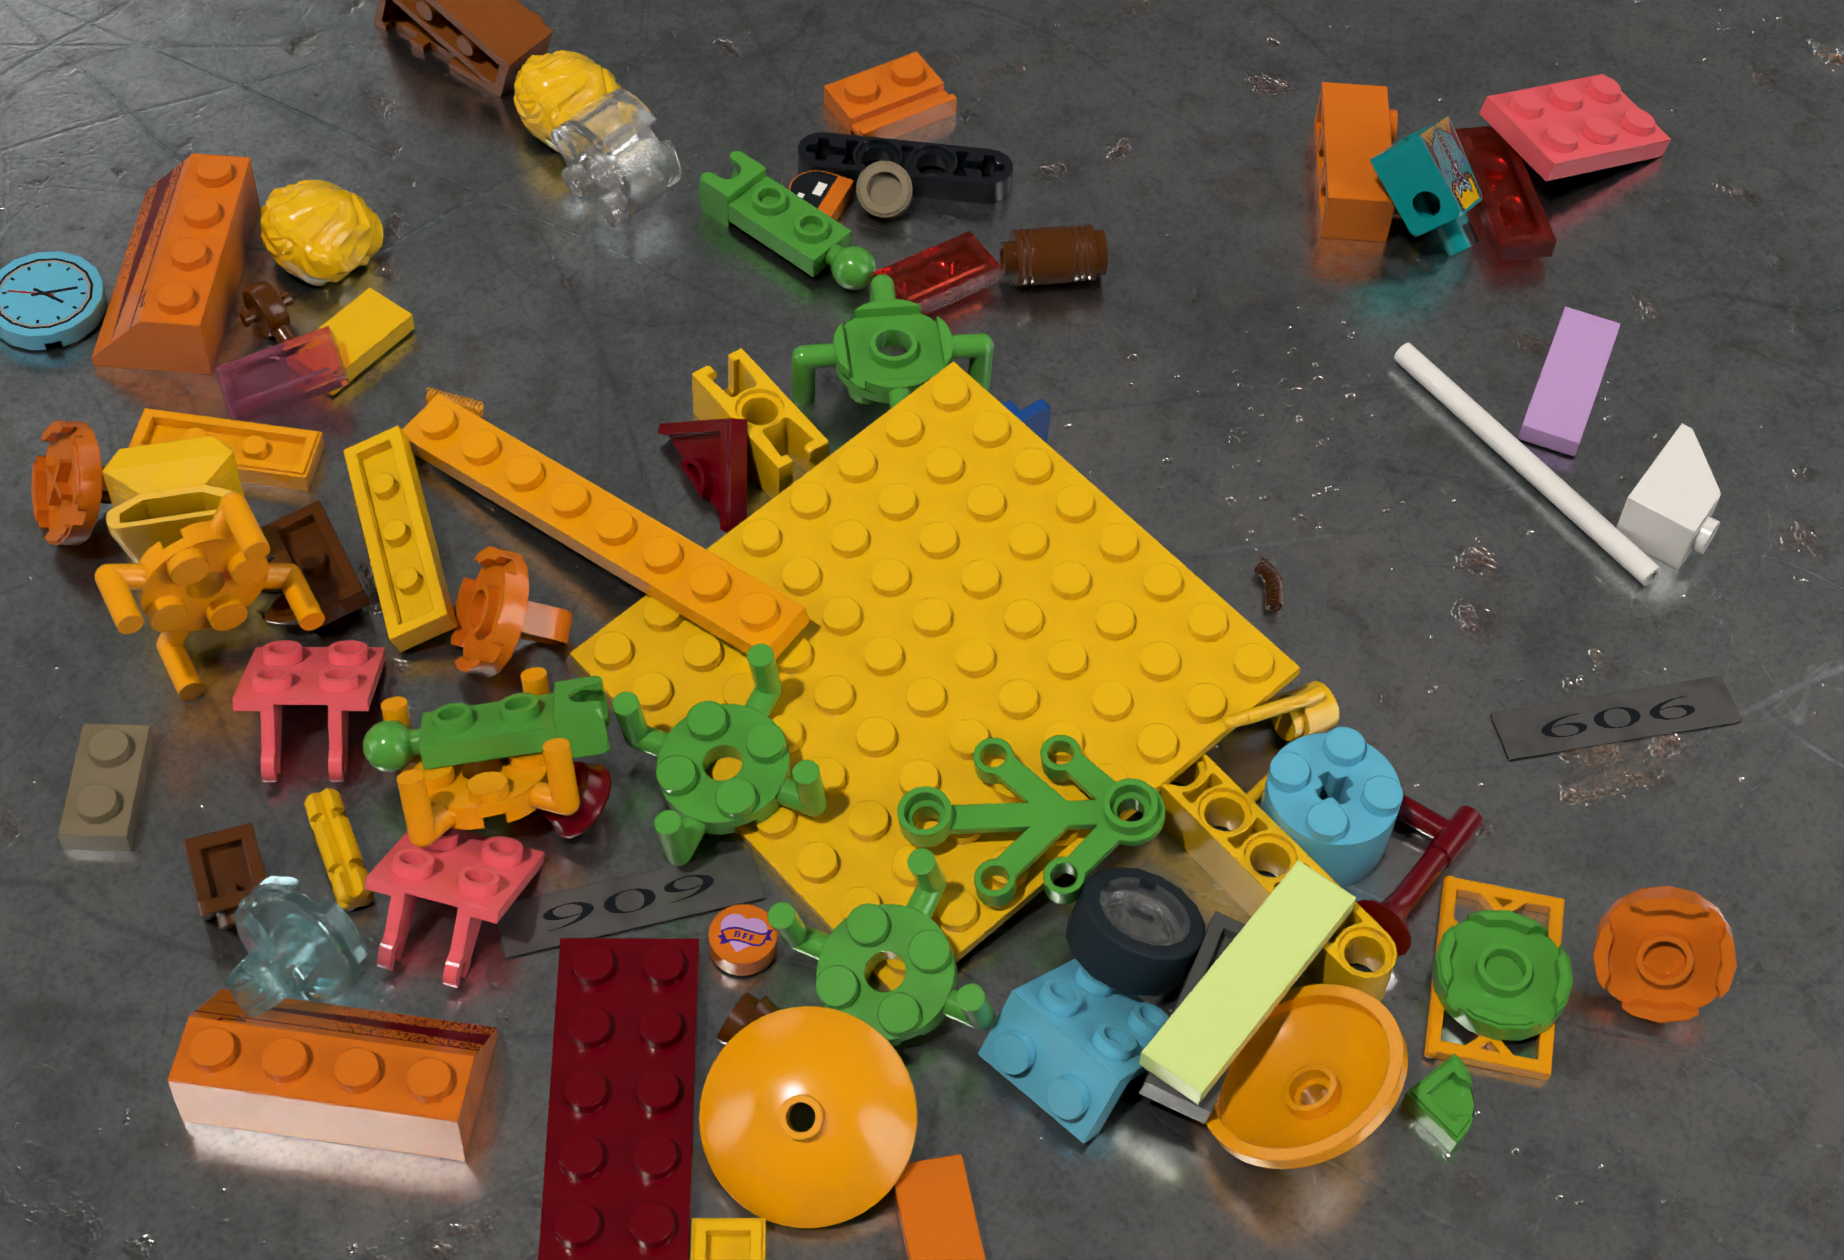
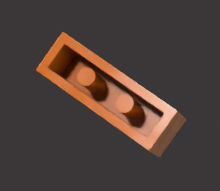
M1322 82L1314 118L1319 238L1386 242L1391 221L1401 219L1400 213L1370 161L1371 158L1391 146L1397 134L1398 112L1395 109H1389L1387 86Z

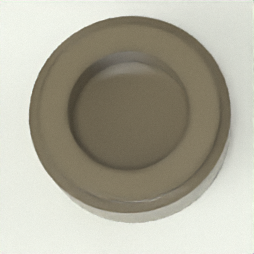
M878 161L867 166L862 171L857 181L856 193L859 203L866 213L877 219L889 220L900 216L907 210L912 201L913 186L910 176L903 167L891 161Z

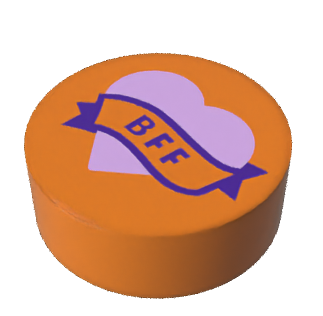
M749 904L733 905L719 912L710 924L708 932L709 952L713 962L721 970L736 976H749L763 971L774 960L777 953L778 934L770 925L768 913L765 910Z

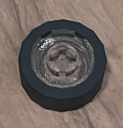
M1112 867L1096 872L1084 884L1068 918L1065 937L1074 958L1090 975L1107 986L1132 995L1158 996L1175 990L1188 975L1205 936V923L1197 905L1182 889L1168 880L1138 868Z

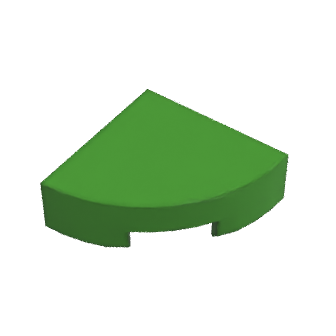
M1453 1054L1409 1089L1401 1103L1451 1154L1463 1143L1472 1124L1474 1096L1471 1088L1473 1084L1471 1075L1460 1058Z

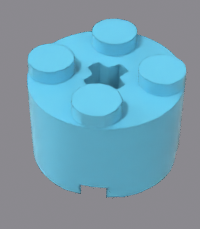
M1337 727L1330 730L1329 733H1314L1297 738L1278 752L1270 763L1260 808L1340 887H1344L1361 881L1377 868L1389 843L1403 799V789L1393 766L1383 754L1366 743L1364 737L1358 731L1349 727Z

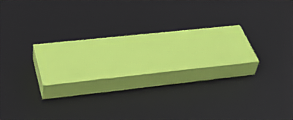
M1298 860L1141 1052L1139 1065L1199 1105L1353 910L1356 897Z

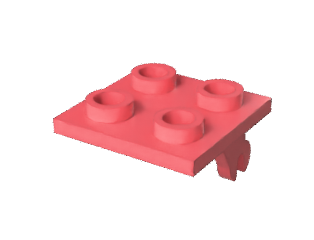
M279 640L267 643L263 647L255 648L232 698L233 711H260L261 777L263 782H277V774H281L282 705L328 706L330 782L345 781L344 774H347L349 711H369L386 660L385 647H367L364 642L356 640L335 642L329 647H302L296 641Z
M453 828L447 830L430 846L420 848L411 843L407 831L366 876V890L391 896L385 932L378 949L377 966L393 971L395 960L401 961L419 897L458 907L450 953L443 971V984L458 989L460 978L466 979L482 920L495 924L499 922L543 865L545 852L524 847L518 840L510 837L495 836L489 838Z

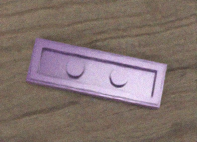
M1565 306L1518 439L1575 457L1621 323Z

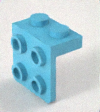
M1073 959L1012 990L978 1055L1084 1144L1099 1134L1128 1082L1148 1071L1139 1065L1141 1052L1169 1017L1159 1007L1144 1002L1137 995L1107 986L1090 975L1076 959Z

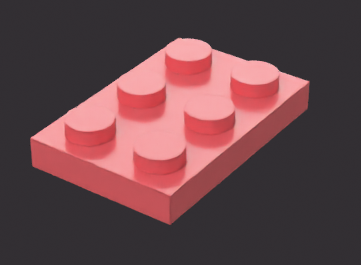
M1604 74L1490 95L1486 97L1479 112L1491 127L1545 181L1662 157L1671 141V138L1655 124L1654 118L1633 103L1621 91L1620 85L1615 80Z

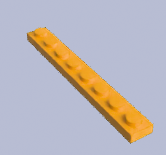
M439 393L402 429L409 438L412 452L416 456L746 654L752 646L766 644L772 648L776 660L810 622L806 608Z

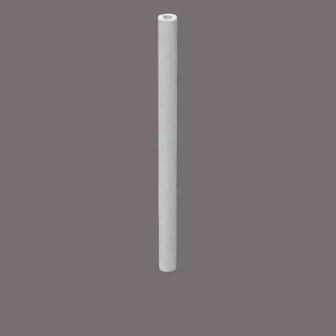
M1406 343L1397 350L1394 355V361L1643 586L1651 584L1661 572L1660 566L1411 343Z

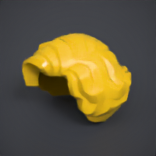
M560 50L552 54L531 55L525 64L522 65L521 70L517 72L514 84L515 95L513 98L521 121L534 137L557 152L578 151L600 138L608 139L626 122L629 106L626 92L615 81V76L609 70L596 64L583 54Z
M310 179L299 181L296 184H289L286 187L274 188L268 196L266 204L261 207V238L272 258L286 272L314 286L337 283L358 266L367 265L370 258L382 247L383 225L378 215L365 204L364 199L328 181Z

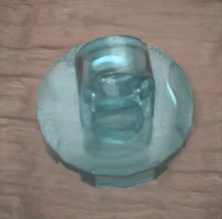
M270 876L259 882L240 900L235 913L238 935L248 955L231 971L224 985L245 1015L261 1014L276 1006L291 993L311 1002L332 1004L345 998L362 980L365 971H360L359 964L366 958L367 948L355 923L327 895L318 903H315L306 895L296 892L303 884V881L293 877Z

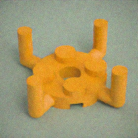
M229 492L222 497L212 520L193 523L179 529L183 538L165 549L161 542L158 541L144 553L137 564H103L96 570L94 576L115 626L121 634L135 633L144 624V619L130 590L135 591L140 607L148 619L151 628L161 632L156 642L157 651L179 698L185 701L196 699L204 691L201 679L184 646L190 631L210 627L217 631H228L239 626L248 616L247 607L258 597L263 589H282L303 630H314L325 621V616L301 569L292 563H268L266 556L270 552V545L246 498L238 492Z
M532 667L521 673L523 693H531L536 696L550 694L547 671L544 668ZM395 696L387 698L381 703L383 720H397L408 726L410 730L413 729L406 698ZM565 738L550 739L543 744V752L426 770L423 768L421 755L414 756L406 768L399 770L401 773L397 776L399 794L411 843L417 847L425 848L434 843L450 828L460 830L485 828L484 817L505 813L507 823L521 819L536 809L563 816L574 814L579 808L580 799L569 740Z

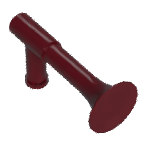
M1403 791V799L1397 819L1433 840L1425 848V853L1409 873L1383 901L1377 902L1365 899L1357 901L1390 935L1396 945L1397 957L1405 955L1411 947V934L1405 924L1411 910L1442 871L1450 867L1482 827V816L1472 807L1461 806L1450 819H1447L1408 797Z

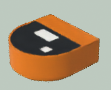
M813 170L796 176L791 181L789 190L837 221L854 195V180L826 171Z

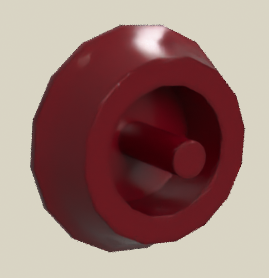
M573 762L580 799L579 808L574 814L563 816L543 810V815L551 823L553 831L559 837L573 838L583 834L596 822L603 812L610 796L612 782L609 770L601 763Z

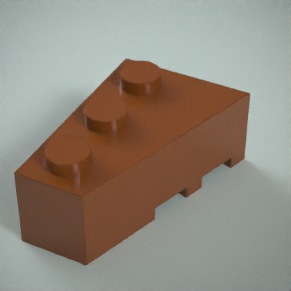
M379 0L374 25L386 32L394 26L412 36L411 46L422 53L432 48L450 58L451 60L448 61L450 69L500 98L514 87L517 72L521 70L522 65L525 64L531 55H544L547 53L553 31L546 26L544 20L536 12L528 10L518 0Z

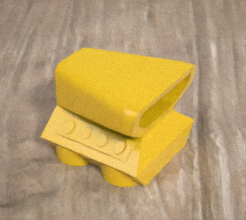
M213 435L121 448L102 470L113 506L106 515L110 535L135 564L158 541L161 542L165 549L183 538L179 529L193 523L212 520L225 494L238 492L245 497L235 460V453L230 446L220 442Z

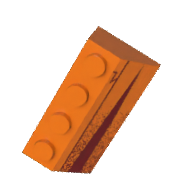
M192 153L146 190L92 354L93 366L212 375L260 211V202L250 157Z
M220 989L189 1015L167 1082L181 1119L184 1122L466 1162L498 1037L497 1027Z

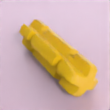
M326 788L320 793L309 794L304 802L311 828L314 831L329 880L332 883L338 906L342 910L352 911L357 907L369 905L374 899V892L365 889L368 872L364 867L363 858L349 818L346 816L340 793L333 788Z

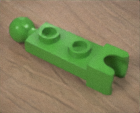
M741 151L730 153V162L734 164L733 174L730 179L721 178L712 172H705L701 175L698 188L701 208L706 214L727 228L734 224L812 277L829 265L831 266L834 280L842 288L856 291L867 287L872 282L877 269L874 256L866 248L855 245L851 246L852 231L766 176V167Z
M599 676L583 677L555 682L554 693L536 696L531 693H516L505 697L501 701L471 706L465 703L446 704L435 711L422 713L421 728L410 730L408 726L397 720H384L374 724L366 733L363 740L364 756L369 764L379 771L396 772L406 768L414 756L421 755L423 768L426 770L543 752V744L553 738L569 740L572 758L603 754L611 748L606 729L610 725V716L603 681Z

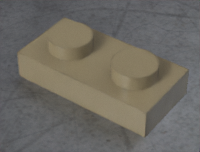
M83 723L58 831V838L63 850L132 851L154 745V737L150 725Z

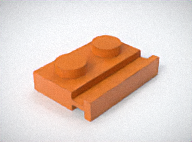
M917 51L824 86V104L850 135L893 139L956 115L957 97L953 93L948 94L944 90L945 83Z

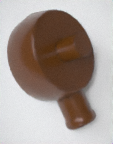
M267 281L254 283L243 292V300L247 311L239 314L243 325L249 327L255 324L264 336H274L283 351L294 348L299 343V339L289 327L290 317L287 307L294 304L289 292L285 291L278 294L276 289Z

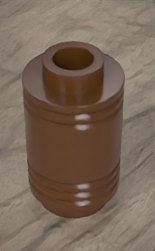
M1091 224L1012 229L1009 233V241L1000 242L999 261L1002 276H1011L1014 287H1020L1021 285L1037 286L1085 281L1094 282L1098 275H1105L1108 268V247L1105 232L1103 229L1094 230Z

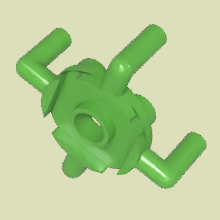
M879 274L871 282L870 302L855 309L854 317L844 326L842 322L835 331L833 343L800 345L794 349L792 353V400L800 406L812 404L815 400L816 368L834 367L838 377L848 387V393L855 402L864 405H871L877 402L890 404L891 409L952 363V359L969 358L968 374L988 391L991 382L994 342L985 333L952 335L946 322L938 315L936 321L921 313V305L907 300L896 299L894 282L891 277ZM887 346H898L906 353L900 356H888L879 350Z
M756 644L747 653V660L755 687L744 706L719 704L715 701L700 702L694 705L689 710L687 716L677 723L669 733L647 725L638 697L634 693L622 692L613 699L612 707L625 742L634 749L658 757L656 767L657 781L671 810L660 812L654 820V826L667 860L675 866H682L690 861L705 833L723 835L736 832L735 827L754 820L759 824L771 817L781 805L813 817L821 815L827 808V797L818 765L811 760H802L792 770L785 735L781 728L768 717L782 692V684L773 650L766 644ZM731 757L742 762V767L738 774L728 780H715L707 775L710 766L721 758Z
M918 848L908 857V868L915 878L917 885L906 906L862 904L853 909L848 917L830 935L806 925L789 903L778 902L770 908L768 921L789 948L818 960L816 990L823 1006L851 1014L863 1020L880 1032L893 1046L901 1045L899 1042L909 1040L920 1034L924 1036L935 1029L946 1016L976 1030H986L993 1025L995 1011L983 989L977 984L969 983L958 990L959 978L952 947L943 931L931 919L946 889L947 881L934 854L930 850ZM886 959H896L903 962L906 967V974L899 987L889 992H879L871 988L870 974L879 962Z

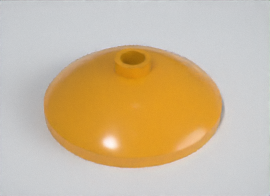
M1315 984L1290 989L1231 1063L1212 1113L1205 1123L1217 1142L1227 1152L1243 1162L1254 1166L1270 1169H1295L1312 1166L1335 1158L1352 1149L1371 1135L1382 1124L1397 1103L1404 1087L1408 1069V1052L1403 1033L1390 1011L1379 1000L1359 989L1336 984Z
M817 1006L791 1007L775 1011L751 1022L740 1030L720 1051L711 1066L702 1090L699 1110L700 1136L707 1161L715 1177L728 1194L742 1207L760 1218H766L767 1221L782 1226L808 1229L827 1227L848 1221L866 1212L887 1195L897 1183L908 1164L915 1144L918 1126L917 1098L912 1079L902 1058L893 1045L874 1027L851 1014L836 1009ZM800 1102L807 1103L815 1112L814 1125L806 1132L796 1130L790 1123V1111Z

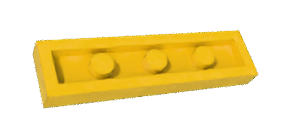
M397 425L344 449L343 452L389 640L399 652H403L457 628V620L409 438Z

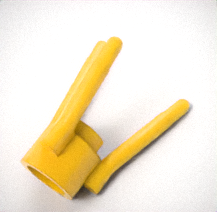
M1311 681L1291 691L1280 693L1263 705L1226 717L1224 725L1228 729H1233L1271 718L1272 725L1277 734L1286 741H1292L1305 735L1324 733L1334 728L1340 718L1339 707L1331 690L1325 684L1319 681ZM1268 773L1246 793L1255 803L1263 795Z

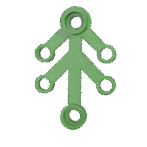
M1056 735L1047 739L1041 747L1040 755L1043 772L1054 781L1072 780L1093 799L1067 801L1015 758L1012 747L1008 742L1000 738H987L981 741L973 752L977 776L989 784L1002 783L1019 797L1023 803L951 805L950 800L941 790L922 786L910 790L902 797L898 804L897 815L904 838L911 844L919 847L939 845L950 834L1024 832L1000 856L983 862L975 871L976 894L984 904L992 907L1006 905L1014 898L1017 891L1016 880L1068 830L1093 829L1068 857L1055 858L1044 869L1043 879L1047 896L1058 904H1071L1077 901L1085 884V877L1119 844L1138 846L1151 841L1159 834L1165 822V805L1161 795L1152 786L1139 779L1129 778L1115 782L1081 754L1080 746L1075 739L1066 735ZM1058 752H1066L1073 757L1070 762L1063 765L1050 761V757ZM994 754L1006 759L998 767H988L982 763L986 757ZM1134 809L1141 812L1143 817L1137 821H1124L1119 818V815L1125 810ZM924 817H933L939 821L936 826L929 829H918L915 827L916 823ZM1062 873L1071 874L1077 879L1073 885L1066 888L1058 887L1052 881L1057 875ZM992 876H1002L1008 881L999 890H990L983 885Z

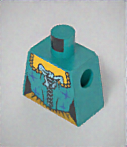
M1449 116L1398 140L1370 159L1381 182L1414 237L1435 229L1448 256L1457 254L1479 242L1466 213L1482 200V193Z

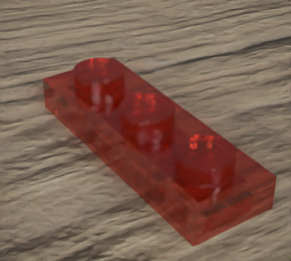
M1491 126L1455 129L1482 193V200L1475 206L1498 262L1551 257L1557 240L1521 156Z

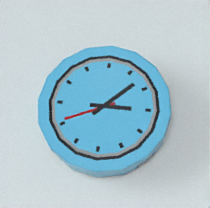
M61 251L36 252L14 259L1 268L0 338L16 347L28 350H47L45 346L47 343L61 341L63 347L78 342L95 330L106 313L107 305L105 286L97 268L81 256Z

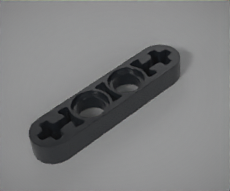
M816 132L807 135L798 145V174L813 170L836 174L854 180V191H856L860 174L866 168L864 164L871 160L891 161L903 167L910 176L913 186V197L995 204L1008 197L1012 189V161L1004 153L993 149L829 132ZM825 158L826 161H819L818 159ZM847 160H853V165L847 164ZM925 166H938L946 172L939 176H928L921 173L919 169ZM957 171L964 172V175L957 176ZM983 175H990V176H993V178H985V177H982V176H983Z

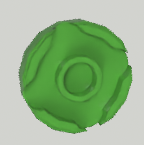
M1481 910L1467 915L1466 921L1460 922L1454 927L1452 925L1443 934L1431 966L1434 992L1446 1012L1467 1030L1493 1040L1522 1041L1545 1032L1562 1015L1573 985L1570 958L1561 944L1558 949L1554 941L1547 937L1549 930L1536 920L1509 910Z

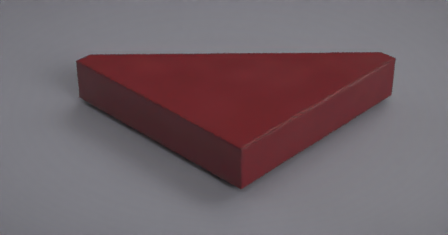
M727 418L660 423L658 428L659 435L669 436L684 459L680 463L682 469L701 498L709 499L720 515L721 531L728 533L747 519V419Z

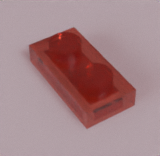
M968 231L873 272V278L879 274L891 277L894 282L896 299L907 300L921 305V313L927 315L999 283L1001 265L971 231Z

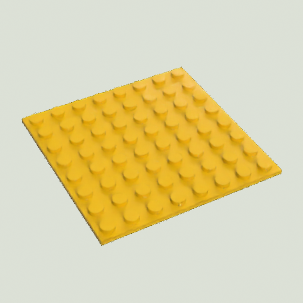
M954 361L706 549L804 606L810 621L775 660L782 684V692L768 717L781 728L785 735L792 770L802 760H811L818 765L827 797V808L821 815L813 817L781 805L771 817L759 824L754 820L735 827L736 832L831 932L848 917L853 909L862 904L906 906L917 885L915 878L908 868V857L918 848L930 850L934 854L947 881L946 889L931 919L947 937L956 963L1044 890L1043 873L1046 865L1055 858L1068 857L1093 829L1068 830L1016 880L1017 891L1014 898L1006 905L992 907L984 904L976 894L975 871L983 862L1000 856L1024 832L950 834L939 845L933 847L915 846L902 835L897 815L898 804L907 792L922 786L934 787L944 792L951 805L1023 803L1019 797L1002 783H986L975 772L973 761L975 747L987 738H1000L1010 744L1015 758L1067 801L1093 800L1072 780L1054 781L1047 777L1042 770L1040 751L1044 742L1056 735H1066L1075 739L1080 746L1081 754L1115 782L1129 778L1139 779L1152 786L1159 793L1164 784L1168 785L1235 729L1225 727L1224 720L1226 717L1265 704L1300 674V667ZM645 595L570 652L572 660L588 677L599 676L602 678L605 694L612 702L622 692L634 693L638 697L647 725L667 733L687 716L689 710L694 705L704 701H715L719 704L744 706L755 687L746 653L649 595ZM1058 752L1050 757V761L1063 765L1070 762L1073 757L1069 753ZM994 754L986 757L982 763L988 767H998L1006 759ZM731 757L721 758L710 766L707 775L715 780H728L738 774L742 767V762ZM1125 810L1119 815V818L1126 821L1137 810ZM924 817L916 823L915 827L918 829H929L936 826L939 821L933 817ZM1061 874L1057 875V876L1053 879V881H1054L1055 879H1057ZM992 876L983 885L990 890H999L1008 881L1002 876ZM886 959L879 962L873 968L871 974L889 992L901 985L905 978L906 967L899 960Z

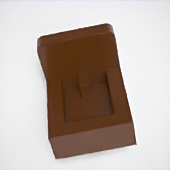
M252 822L183 840L201 919L204 922L217 919L219 929L233 928L261 919L258 908L273 905Z

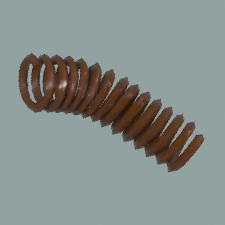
M1265 556L1259 557L1264 560L1255 566L1254 572H1257L1265 583V609L1270 612L1279 611L1283 607L1282 577L1278 569L1272 565V562H1269Z

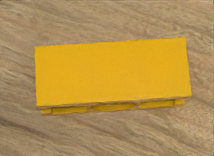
M742 348L728 355V388L722 390L713 381L717 378V373L709 365L692 373L693 414L700 421L727 418L747 419V473L770 499H773L793 484V461L807 473L829 456V441Z

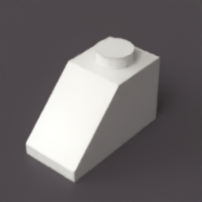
M1681 423L1628 496L1616 527L1643 552L1677 570L1680 569L1692 550L1701 554L1704 553L1720 525V521L1712 518L1721 492L1692 428Z

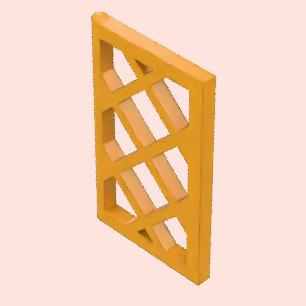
M1445 876L1443 878L1435 955L1443 934L1452 925L1454 927L1458 924L1454 918L1456 897L1476 900L1485 910H1509L1515 913L1527 910L1547 914L1546 929L1549 930L1547 937L1554 941L1559 949L1562 941L1565 899L1456 878L1454 876ZM1432 978L1424 1050L1425 1057L1446 1061L1453 1054H1456L1464 1065L1543 1081L1549 1080L1552 1069L1555 1022L1545 1032L1537 1035L1536 1059L1513 1055L1501 1040H1493L1477 1033L1475 1034L1478 1037L1466 1045L1442 1041L1443 1016L1447 1012L1434 992Z

